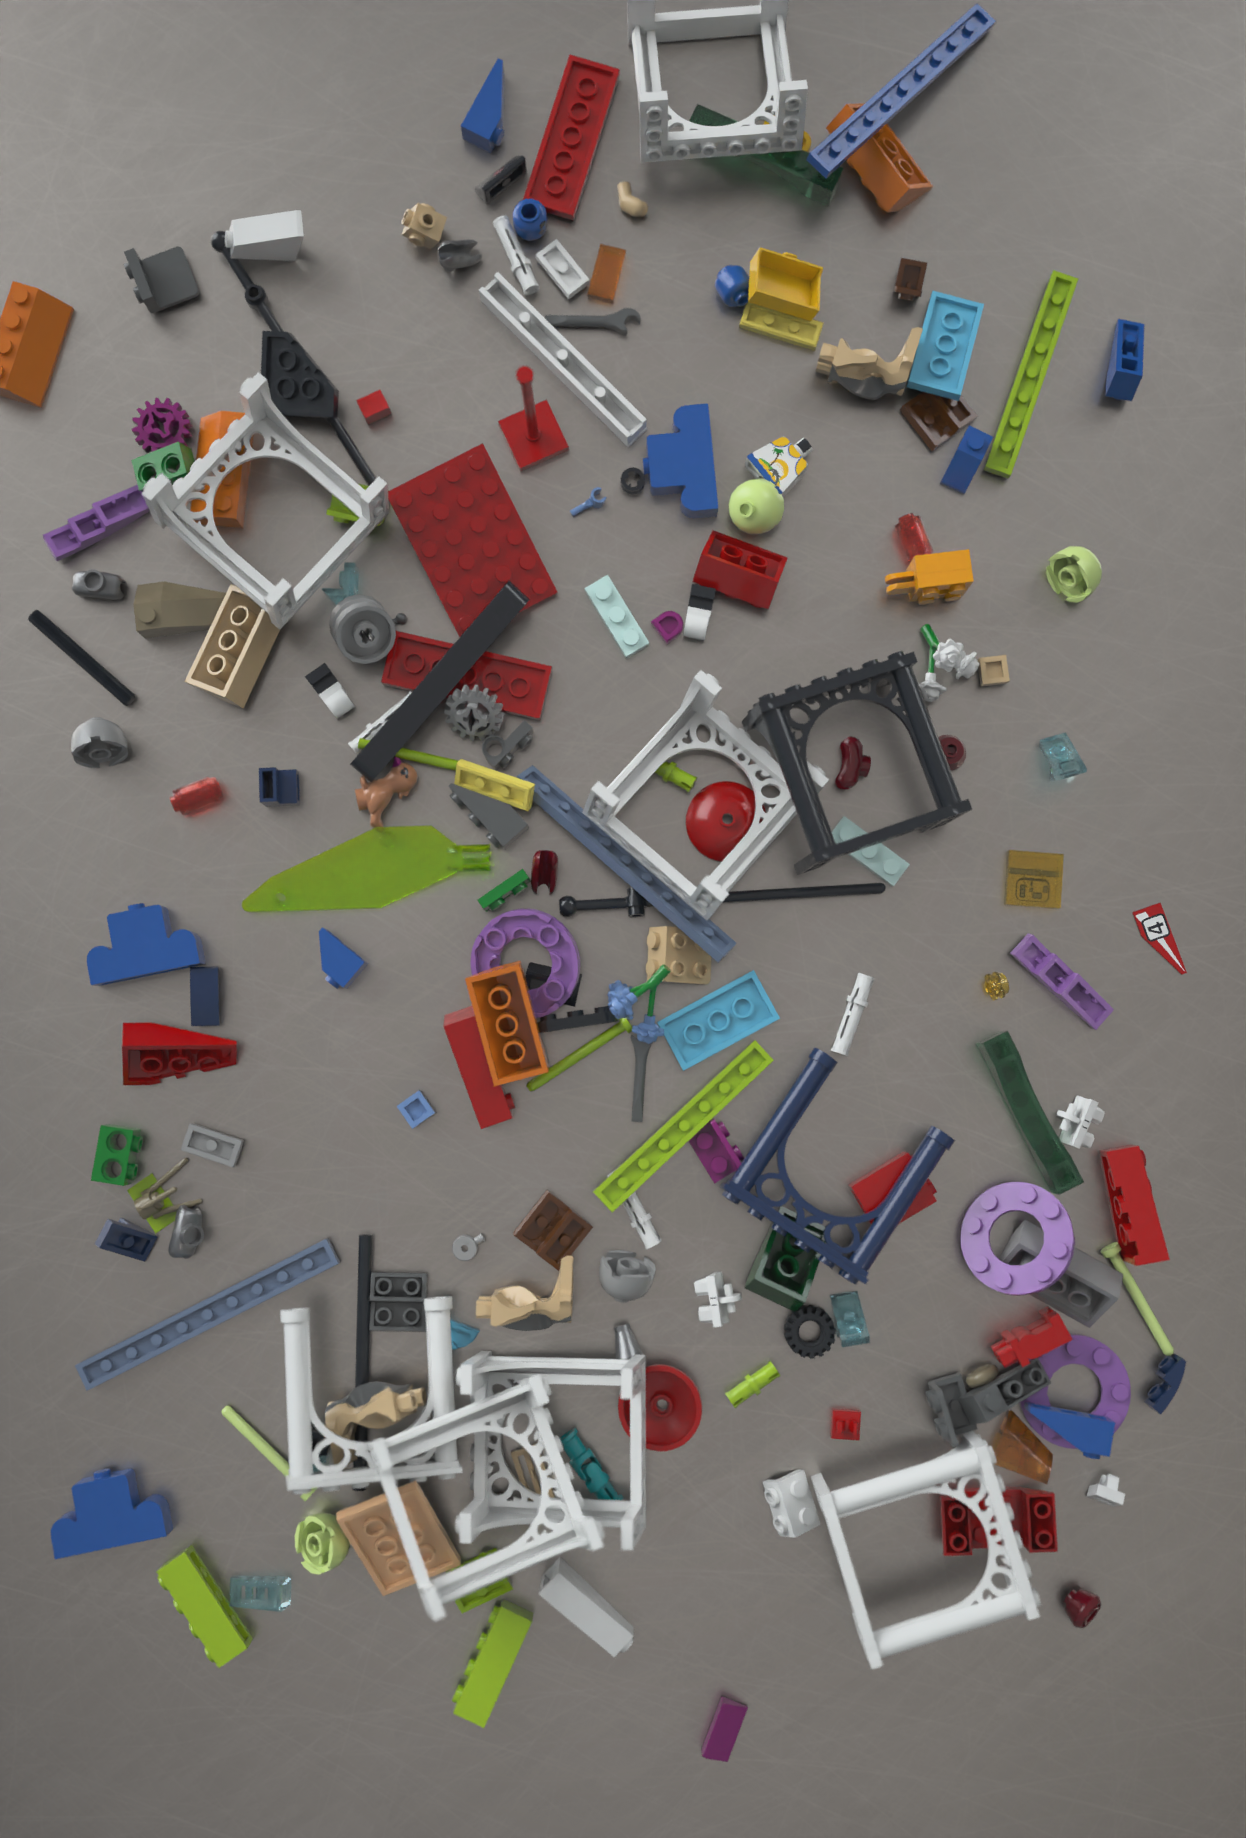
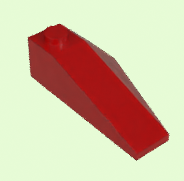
M123 1023V1085H154L161 1083L163 1078L176 1076L179 1079L186 1077L187 1072L195 1070L207 1072L236 1065L237 1041L156 1023Z

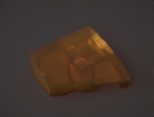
M1008 1409L999 1431L1001 1437L995 1451L997 1461L995 1465L1048 1484L1053 1454L1012 1410Z

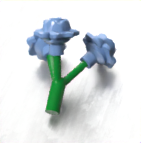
M664 964L660 966L647 982L636 987H628L627 984H622L620 980H617L609 985L610 991L607 994L611 1013L617 1019L627 1018L632 1020V1005L638 1001L637 998L650 989L648 1012L644 1015V1022L632 1026V1032L637 1034L638 1040L648 1044L656 1042L658 1036H664V1029L659 1028L655 1024V1015H653L656 988L671 972Z

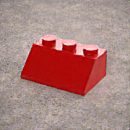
M712 530L701 553L692 582L700 586L715 588L716 591L724 593L727 597L741 599L749 602L754 607L769 609L788 557Z

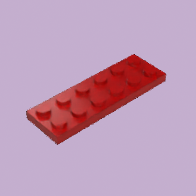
M569 54L523 200H538L544 205L547 213L574 220L620 77V69Z
M396 631L394 645L387 655L381 683L391 687L414 691L453 644ZM485 651L444 699H448L449 695H452L456 688L462 691L463 686L467 685L470 690H473L474 686L478 685L479 691L483 692L485 688H488L489 696L495 694L498 696L495 703L503 704L501 712L540 720L552 666Z

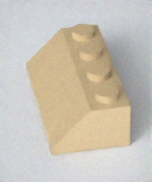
M230 584L185 682L225 702L244 708L280 630L271 623L269 614L237 586Z

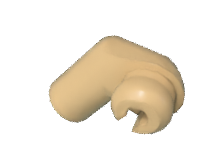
M620 182L617 187L622 211L634 217L645 216L648 212L647 203L632 196L629 182Z

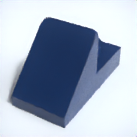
M120 1218L119 1221L107 1219L95 1245L100 1249L145 1262L158 1236L124 1218Z

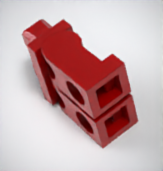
M1046 1306L1038 1311L1041 1318L1027 1326H1017L1011 1332L1009 1330L1001 1332L1003 1340L990 1346L998 1362L1004 1368L1016 1362L1024 1367L1030 1364L1028 1359L1038 1358L1073 1340L1062 1318L1056 1311Z

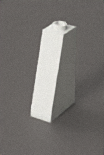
M560 1556L541 1577L538 1594L613 1657L620 1651L622 1653L626 1652L634 1641V1627Z

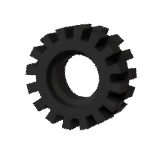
M802 1305L795 1312L792 1311L790 1316H787V1322L784 1324V1336L792 1351L798 1353L803 1358L809 1357L810 1359H815V1356L818 1355L819 1357L823 1356L825 1351L829 1352L831 1344L835 1342L834 1335L836 1334V1329L834 1328L833 1320L822 1308H817L814 1305ZM806 1321H814L820 1326V1335L813 1342H806L800 1338V1326Z

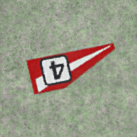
M1161 902L1134 911L1133 915L1141 937L1180 974L1187 973Z

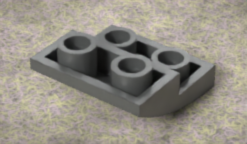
M371 1272L369 1330L381 1332H426L424 1299L427 1298V1273Z

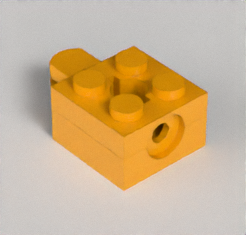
M969 549L916 555L913 557L906 572L892 573L885 576V583L889 584L886 587L888 595L909 593L910 602L918 601V604L921 605L932 603L934 599L945 598V601L959 600L974 582Z

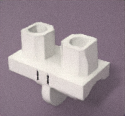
M1077 1095L1074 1103L1069 1104L1066 1112L1058 1110L1056 1116L1063 1119L1059 1128L1062 1132L1058 1141L1078 1149L1080 1147L1091 1148L1094 1135L1087 1132L1090 1122L1098 1125L1102 1122L1105 1112L1098 1107V1102Z
M722 1271L714 1272L705 1278L695 1281L696 1295H709L710 1305L699 1307L700 1322L713 1323V1327H722L724 1323L729 1322L728 1313L736 1312L735 1302L742 1300L741 1293H733L732 1283L724 1284Z

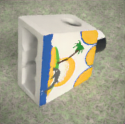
M783 436L749 454L746 457L745 466L755 479H765L772 482L779 494H782L784 498L806 473L808 464L804 457L811 453L813 449L805 438L792 445Z

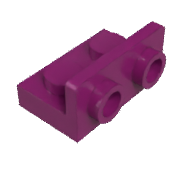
M712 1119L689 1140V1143L715 1184L736 1171L741 1165L740 1161L745 1158L737 1145L731 1147L726 1137L730 1134L723 1122L717 1123L715 1119Z

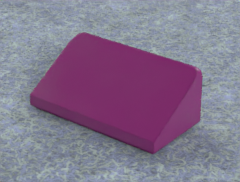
M721 1696L701 1749L702 1757L728 1762L748 1706Z

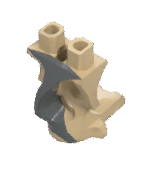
M916 327L911 329L904 347L892 362H885L870 349L851 350L848 342L843 338H840L838 347L823 342L815 372L829 375L827 383L839 382L851 393L863 398L876 400L887 393L902 396L923 328Z
M567 1255L561 1258L558 1280L551 1297L541 1298L542 1296H535L527 1288L518 1285L495 1289L492 1296H479V1300L476 1301V1318H491L492 1326L496 1327L499 1325L519 1331L543 1330L555 1323H571L574 1257Z
M380 1381L360 1385L343 1399L328 1403L325 1412V1426L335 1434L355 1441L354 1435L358 1424L368 1428L383 1429L416 1413L417 1407L425 1406L427 1395L425 1387L413 1389L412 1384L394 1385ZM332 1442L330 1446L333 1462L338 1464L344 1457V1450ZM349 1449L351 1453L350 1461L345 1468L357 1460V1455H355V1450Z

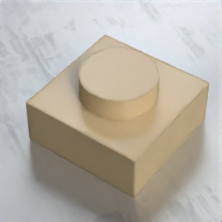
M1006 655L982 657L977 660L980 664L978 670L981 687L1008 684L1010 682Z

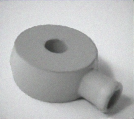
M483 1234L475 1238L469 1235H461L453 1242V1254L458 1260L470 1261L477 1255L478 1245L486 1242ZM463 1245L468 1246L467 1251H464L462 1249Z

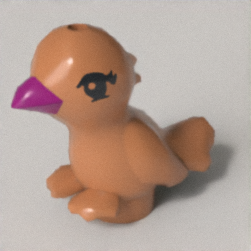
M394 756L392 767L384 778L367 783L364 776L360 777L362 788L355 789L359 811L368 809L370 813V826L377 832L382 833L385 830L381 815L388 806L393 794L398 793L399 799H402L403 795L408 796L410 790L415 786L417 772L414 767L403 763L400 758Z

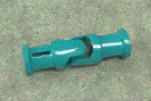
M572 1428L560 1437L563 1450L570 1458L569 1463L580 1479L585 1482L588 1491L594 1493L599 1500H623V1495L618 1494L609 1481L610 1476L602 1471L600 1462L590 1447L586 1448L577 1435L578 1430ZM586 1459H591L590 1462L583 1464Z

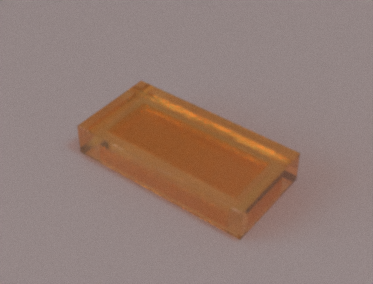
M600 244L587 293L588 298L614 303L626 256L625 249Z

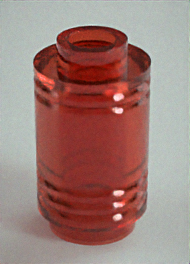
M909 513L898 519L899 523L895 525L908 562H911L916 555L932 554L934 552L921 516H914L913 513Z
M207 776L172 790L174 796L169 798L175 812L181 811L182 815H185L212 803L219 802V798L223 797V793L216 777L210 778Z

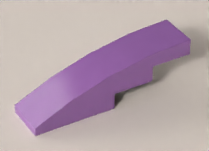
M135 485L93 503L92 509L67 519V525L43 534V540L57 562L112 535L150 510L142 492L139 491L138 485Z
M1028 933L1010 953L1053 995L1093 1029L1097 1030L1114 1010L1078 973H1074L1033 934Z

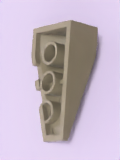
M165 581L137 585L133 603L136 631L146 639L209 630L226 593Z

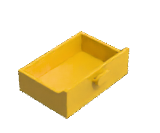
M760 247L750 261L748 302L812 321L820 311V282L823 267L799 260L795 254L788 252L780 254Z

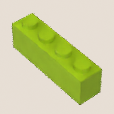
M192 1544L165 1562L157 1570L159 1575L158 1581L161 1587L170 1592L174 1598L173 1603L176 1610L180 1614L185 1615L189 1622L191 1633L195 1638L201 1640L205 1646L204 1650L207 1658L211 1662H215L218 1668L249 1647L253 1638Z
M505 1599L502 1600L499 1607L494 1605L488 1618V1622L491 1623L488 1633L482 1632L476 1645V1649L480 1651L475 1660L470 1658L464 1671V1675L468 1676L464 1686L458 1685L453 1695L452 1702L456 1703L453 1714L482 1728L485 1727L530 1628L533 1612Z

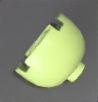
M751 479L737 486L731 494L728 504L729 515L733 524L741 531L749 534H763L770 531L775 525H778L784 513L782 494H779L772 482L765 479Z
M1069 546L1057 552L1048 560L1050 561V565L1046 567L1048 582L1057 594H1060L1062 591L1068 597L1065 600L1078 603L1086 599L1100 584L1102 578L1101 565L1097 557L1089 549L1082 546Z
M329 1513L310 1515L306 1517L305 1521L298 1524L295 1533L297 1554L302 1552L305 1561L301 1563L310 1573L319 1575L338 1567L348 1555L350 1542L336 1521V1515Z

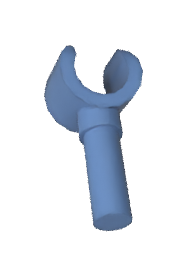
M594 488L588 500L570 510L572 516L574 517L590 507L601 508L607 497L597 500L594 496L598 495L602 488Z

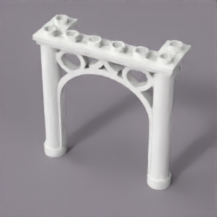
M451 1296L424 1299L429 1392L421 1414L404 1431L425 1423L431 1412L432 1418L436 1419L455 1411L450 1309L453 1308ZM309 1308L280 1310L281 1322L284 1323L289 1475H286L287 1490H293V1494H307L311 1492V1488L323 1487V1491H336L340 1489V1485L352 1484V1488L369 1487V1482L380 1481L373 1458L369 1452L367 1444L369 1442L349 1440L335 1434L320 1421L314 1410L311 1384ZM311 1421L318 1431L326 1437L317 1443L313 1450ZM456 1439L430 1449L420 1456L404 1460L405 1463L394 1464L390 1468L396 1484H398V1479L410 1478V1482L427 1481V1476L438 1475V1479L455 1478V1473H463L462 1466L457 1459ZM333 1442L344 1450V1457L338 1464L325 1465L320 1462L319 1453L324 1447ZM349 1449L355 1450V1455L365 1458L369 1466L345 1468L350 1461L351 1453ZM313 1464H315V1466L320 1471L313 1472Z

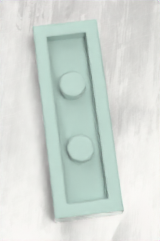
M608 575L585 588L586 594L626 659L649 646V641Z
M845 816L842 817L832 831L836 844L867 834L866 831ZM882 843L848 854L891 887L896 884L910 865Z

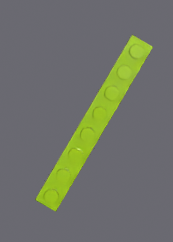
M1055 270L1051 273L983 469L984 471L1008 479L1012 474L1078 278Z
M754 1040L604 1180L593 1193L611 1212H614L774 1060Z

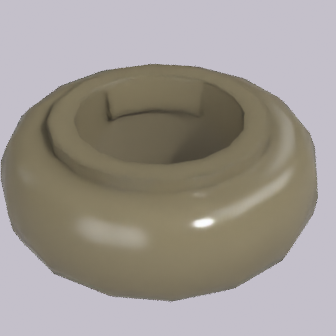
M987 1364L977 1368L966 1377L967 1385L970 1388H978L988 1384L999 1374L998 1368L994 1364Z

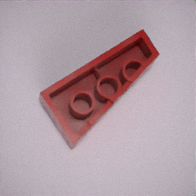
M469 1006L444 1015L443 1027L480 1128L483 1129L512 1119V1109L516 1108L511 1092L506 1094L503 1084L498 1086L493 1084L473 1007Z
M1137 1145L1099 1150L1116 1238L1121 1247L1119 1253L1123 1261L1140 1266L1170 1260L1152 1195L1151 1182L1145 1169L1146 1157L1144 1151L1140 1150V1147Z

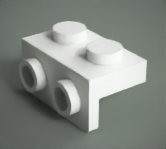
M797 1469L777 1480L767 1479L763 1481L765 1498L770 1505L773 1525L779 1536L796 1538L821 1525L804 1470Z

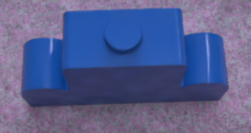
M708 403L681 406L675 411L673 416V433L647 436V458H642L644 475L649 474L650 493L652 496L681 494L680 509L686 517L692 519L717 517L719 508Z
M144 903L128 906V911L109 914L107 922L112 948L96 946L87 955L89 978L93 986H103L206 965L201 938L196 933L185 929H179L172 933L168 909L161 905L145 907Z
M110 1468L94 1472V1476L83 1478L72 1486L75 1511L65 1513L53 1524L51 1540L54 1558L60 1559L166 1537L174 1529L170 1506L167 1499L159 1494H152L140 1502L134 1469L111 1472Z

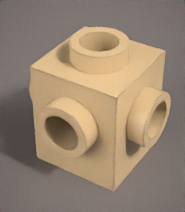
M417 203L411 210L407 209L403 216L402 225H404L402 236L408 238L416 246L432 249L440 242L447 217L436 212L428 204Z

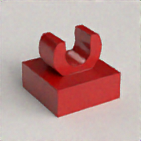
M832 1408L831 1439L860 1441L861 1411Z

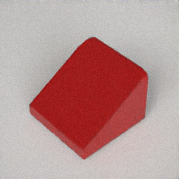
M381 390L356 400L367 425L392 414Z

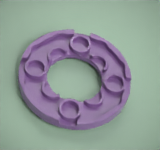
M535 909L507 911L492 919L477 936L471 952L472 975L500 966L501 953L505 946L513 939L520 937L536 939L549 951L552 969L546 983L539 988L529 990L536 1018L546 1016L562 1006L576 988L580 975V955L577 944L569 930L559 920L543 911Z
M1025 1182L999 1184L982 1193L966 1212L961 1227L962 1253L972 1273L991 1289L1012 1296L1039 1293L1055 1284L1063 1276L1071 1263L1075 1249L1072 1220L1062 1203L1050 1192L1039 1186ZM1024 1211L1033 1215L1040 1222L1044 1231V1244L1040 1254L1033 1261L1024 1265H1009L1000 1261L991 1248L990 1231L993 1224L998 1218L1008 1212Z
M1070 1334L1073 1340L1038 1358L1049 1379L1058 1369L1069 1364H1080L1090 1368L1098 1377L1101 1386L1100 1401L1096 1409L1090 1414L1105 1416L1115 1422V1433L1123 1423L1130 1405L1131 1386L1127 1371L1119 1357L1105 1344L1089 1336ZM1048 1386L1019 1403L1028 1424L1041 1437L1060 1447L1078 1449L1024 1408L1025 1402L1051 1406L1047 1395Z

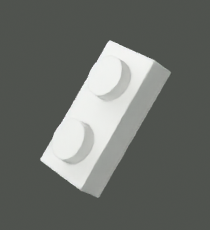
M557 239L536 254V260L568 299L590 284L589 278Z

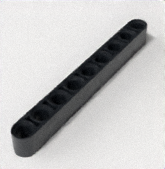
M508 581L350 765L372 782L530 599Z

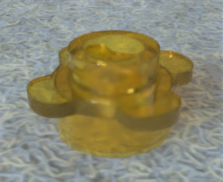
M993 972L992 975H985V990L992 1000H997L998 997L1004 998L1005 994L1009 992L1008 980L1002 973Z

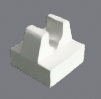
M1107 1473V1476L1104 1474L1101 1476L1099 1484L1089 1486L1086 1497L1114 1507L1123 1505L1125 1494L1118 1491L1119 1477Z

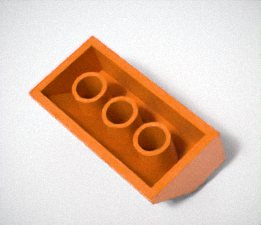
M865 103L846 104L826 127L827 131L830 134L834 132ZM888 124L882 127L846 160L849 166L856 169L862 177V184L875 195L878 206L886 212L902 210L933 188V185Z
M15 281L12 282L0 318V396L41 408L74 309L39 288Z
M219 411L202 417L200 420L196 460L198 458L203 459L209 452L211 444L218 438L222 439L228 433L227 430L230 424L236 419L240 420L245 413ZM253 435V436L251 437V439H250V446H251V447L253 446V437H254V435ZM243 445L241 451H237L236 454L243 455L246 452L245 446ZM251 460L234 468L219 485L213 504L215 526L244 527ZM223 466L219 472H224L226 468ZM205 485L204 489L199 492L206 494L210 487ZM191 500L190 511L200 512L206 508L207 504L203 500ZM206 518L194 520L196 523L200 521L202 525H207L208 523Z
M521 960L493 967L466 977L465 981L494 1086L548 1073L549 1065Z

